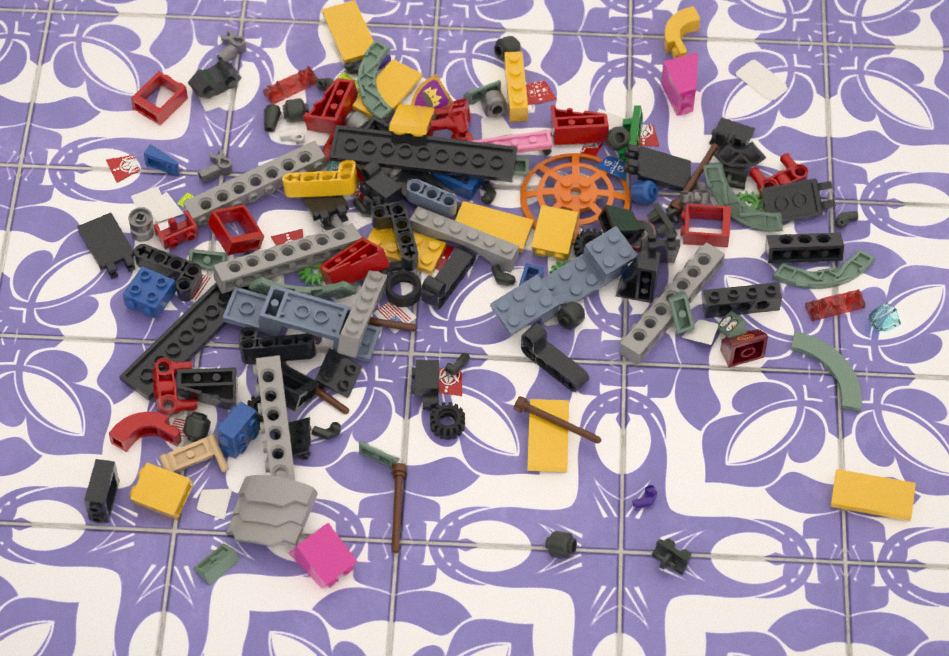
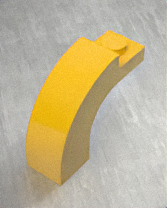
M694 6L678 11L666 24L664 49L666 54L672 52L673 58L687 55V50L681 37L687 33L699 30L700 17Z

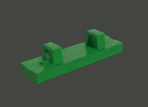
M634 105L632 118L623 119L622 126L630 132L628 145L632 144L638 147L640 145L644 117L641 105ZM628 147L618 150V156L620 160H626L627 164L629 158L624 157V150L628 149Z

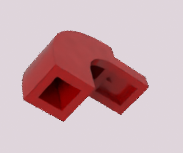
M150 411L134 413L123 418L108 433L111 444L125 452L138 439L145 436L160 437L176 447L182 442L180 430L174 425L170 426L168 416Z

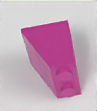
M697 52L663 61L661 86L676 116L685 115L694 110L698 66Z
M326 523L288 552L321 589L326 585L329 588L339 581L337 579L339 575L343 573L346 576L355 569L352 565L358 562L329 523Z

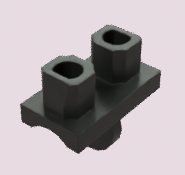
M723 164V170L729 186L745 190L748 174L745 168L738 167L732 169Z
M655 203L653 205L655 209L647 214L653 225L662 220L663 223L656 227L660 237L663 238L668 234L678 235L671 222H674V224L679 223L680 211L667 207V213L665 214L659 203Z
M669 538L664 541L659 539L652 556L661 561V569L664 570L669 566L682 575L689 563L691 552L686 549L677 550L675 542Z

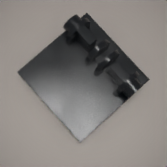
M721 117L716 129L712 131L709 144H717L718 148L726 141L737 146L747 145L755 128Z
M329 348L315 380L319 382L318 387L320 389L328 387L349 398L362 366Z
M310 417L288 422L292 456L299 455L303 460L308 459L311 455L309 451L311 445L310 431L312 428ZM275 432V440H278L281 434ZM277 451L274 453V458L281 459L284 454Z

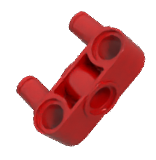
M468 99L455 100L450 107L435 108L436 120H430L432 132L445 129L452 131V133L467 131L471 123Z
M784 153L780 157V162L785 166L786 170L779 171L775 175L765 178L759 168L754 167L749 171V176L757 184L756 187L762 200L761 188L807 180L808 168L803 164L796 163L789 153Z
M160 358L155 363L152 369V377L158 413L170 417L180 413V411L197 410L196 398L182 400L177 398L176 380L174 378L175 374H177V369H193L191 361L174 362L167 358ZM158 366L165 367L167 372H161ZM163 403H168L172 409H165Z

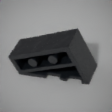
M641 249L620 277L615 297L653 303L661 253Z
M236 367L177 369L179 396L187 399L196 398L198 402L231 410L234 406L238 405Z

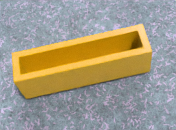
M505 52L504 70L509 121H528L523 53Z

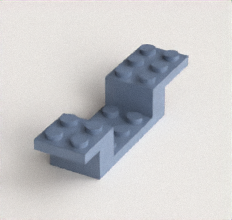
M617 226L587 243L582 255L543 279L538 274L490 303V308L510 336H513L537 320L544 324L557 316L558 310L570 301L577 303L618 278L621 268L632 262L637 253Z
M271 285L267 296L234 287L222 321L244 328L254 327L258 332L272 336H278L281 327L284 326L333 340V350L337 352L340 334L352 307ZM368 324L356 358L344 354L341 355L370 363L381 328Z

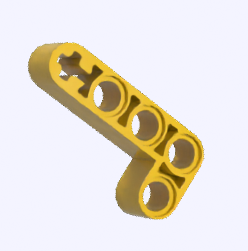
M345 160L339 164L338 171L288 173L282 177L285 195L290 198L351 195L356 191L358 176L355 162L353 160Z

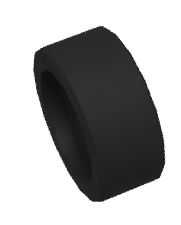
M399 270L392 273L386 281V296L389 302L398 307H409L417 303L421 297V280L419 276L408 270ZM400 282H407L412 284L415 290L408 295H399L393 292L392 287Z

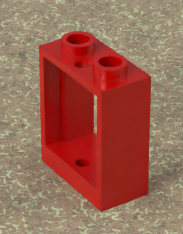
M158 71L131 97L133 110L161 126L188 99L187 87L183 83L173 80L168 74ZM162 85L175 94L159 108L146 99Z
M686 203L685 210L681 212V221L684 222V226L681 225L680 237H684L683 244L704 246L707 242L714 247L728 248L731 206ZM690 218L720 220L721 234L689 231Z
M245 205L216 209L211 212L208 225L228 256L261 248L265 236ZM238 221L246 234L231 237L223 224Z

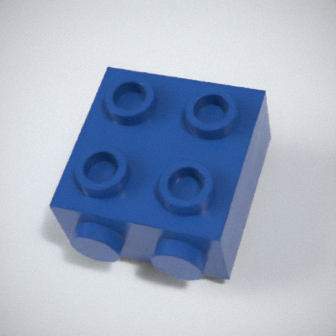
M142 266L122 294L124 305L131 310L135 309L142 312L147 317L158 319L176 293L175 280Z
M241 401L230 410L228 417L217 426L219 446L225 456H231L236 459L246 451L251 440H255L259 435L257 410Z

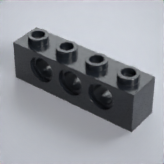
M841 232L766 235L765 253L768 263L843 261L844 243Z
M779 282L703 290L702 307L705 318L724 317L730 311L737 315L779 311L782 301Z

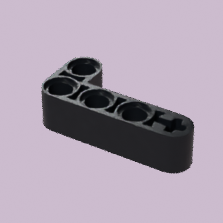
M393 202L374 206L371 210L372 226L378 230L392 228L403 269L408 271L417 269L418 249L405 204Z
M140 244L134 249L138 267L141 268L143 266L175 280L179 300L186 302L193 299L203 282L202 270L199 264L146 244Z
M460 246L457 247L435 277L428 275L425 278L421 287L422 301L440 309L473 266L476 254Z
M534 323L521 335V350L524 355L570 391L577 392L589 381L590 377L582 367L547 341V332L540 324Z
M245 327L240 330L239 347L242 362L245 364H257L256 358L280 355V361L283 362L312 359L317 354L315 338L312 334L258 337L257 330L254 327Z

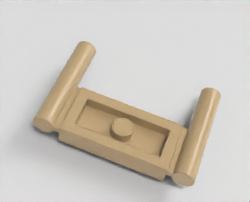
M215 434L159 456L163 468L171 472L176 471L177 473L211 459L214 455L221 471L227 472L229 470Z

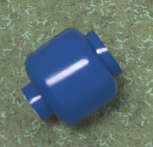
M650 180L635 182L630 189V197L637 205L652 204L658 196V188Z

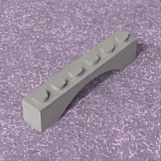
M419 206L410 218L412 231L434 239L448 240L468 247L488 260L493 266L500 265V268L511 273L519 260L518 245Z
M369 270L341 331L337 353L356 358L371 315L376 305L380 304L384 295L387 281L386 274Z

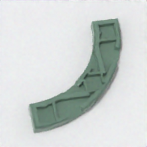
M376 39L365 52L364 58L359 65L358 87L363 104L369 113L377 119L386 120L393 113V108L379 94L376 86V76L379 66L390 52V48Z
M722 163L703 165L707 185L716 202L720 206H731L730 216L743 225L762 231H783L782 213H769L754 209L736 196L727 182Z
M859 249L843 265L817 271H806V269L782 263L774 273L773 279L789 286L804 289L832 288L848 283L862 275L874 263L875 257Z
M263 277L249 282L250 290L263 295H268L271 285L321 299L331 297L341 299L357 294V287L345 281L315 287L286 285Z
M794 331L791 351L805 354L822 362L824 367L838 382L842 402L841 409L861 412L862 394L860 384L847 360L822 340Z

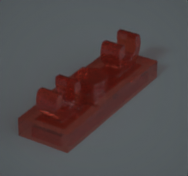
M307 66L306 69L299 70L296 74L276 81L273 85H268L267 88L263 89V94L271 104H276L315 85L318 78L310 66Z
M860 289L806 302L805 304L811 321L863 309L866 306Z

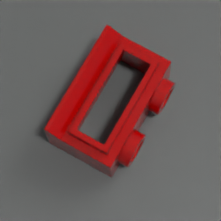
M188 210L184 211V221L177 223L174 218H170L168 220V228L160 231L158 224H154L155 235L164 249H174L179 243L186 240L192 241L199 235L197 224Z

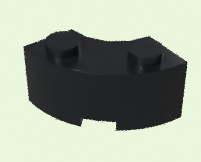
M220 60L208 69H198L187 83L198 97L212 98L236 87L242 77L231 63Z
M726 141L714 154L717 160L731 167L747 168L755 166L767 158L753 141L743 146L732 145Z

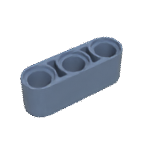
M412 179L407 183L406 198L409 202L445 217H452L456 214L457 197L454 194L418 179Z

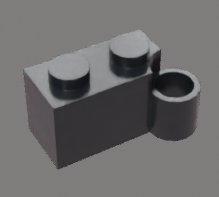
M372 160L360 169V173L365 179L360 183V191L364 196L369 197L376 205L401 200L402 186L383 173L376 161Z
M416 360V368H412V379H415V382H411V394L423 396V409H436V405L439 404V360Z

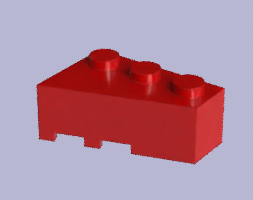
M337 78L324 92L322 99L319 102L316 101L313 104L312 110L303 115L307 130L331 134L332 131H335L336 125L345 126L344 120L351 112L352 105L358 96L354 80Z
M551 105L550 123L554 145L606 142V136L609 132L607 114L584 110V113L573 111V108L568 107L567 110L557 109L555 105Z
M362 237L318 268L326 285L341 281L352 284L365 278L369 270L379 272L390 267V264L382 247Z

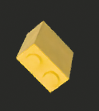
M541 205L531 246L532 253L539 257L551 256L559 261L569 260L579 220L578 212Z
M146 462L145 467H142L139 472L137 484L131 489L130 499L136 505L178 520L194 483L190 478Z

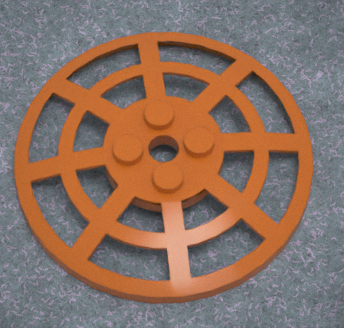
M581 153L560 154L540 162L527 174L520 192L521 210L525 218L534 220L532 227L534 230H536L537 220L531 214L526 198L537 197L541 207V205L547 206L543 196L553 195L555 204L552 207L578 212V215L591 209L596 215L578 220L573 245L579 234V226L588 225L599 220L598 216L602 210L596 205L598 196L608 197L606 205L611 206L613 205L614 198L624 200L623 209L630 210L631 200L630 189L626 180L619 178L623 184L625 194L615 192L610 179L606 176L609 174L608 172L588 164L579 163V159H585L599 164L603 159ZM572 159V163L561 164L552 169L545 166L554 161ZM572 167V174L561 176L557 173L561 169ZM579 167L595 173L587 177L579 174ZM539 170L545 173L538 184L537 190L526 191L529 179L536 171ZM549 177L557 181L554 188L543 189ZM602 178L608 190L597 189L595 182ZM576 191L579 192L580 195L574 196L571 193Z

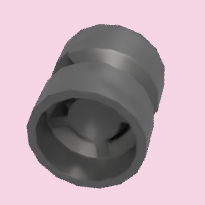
M145 207L131 210L128 215V221L133 239L138 242L152 239L155 234L152 212Z

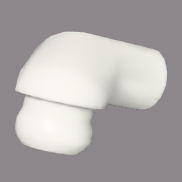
M296 128L279 131L280 140L291 139L296 143H302L305 140V135Z

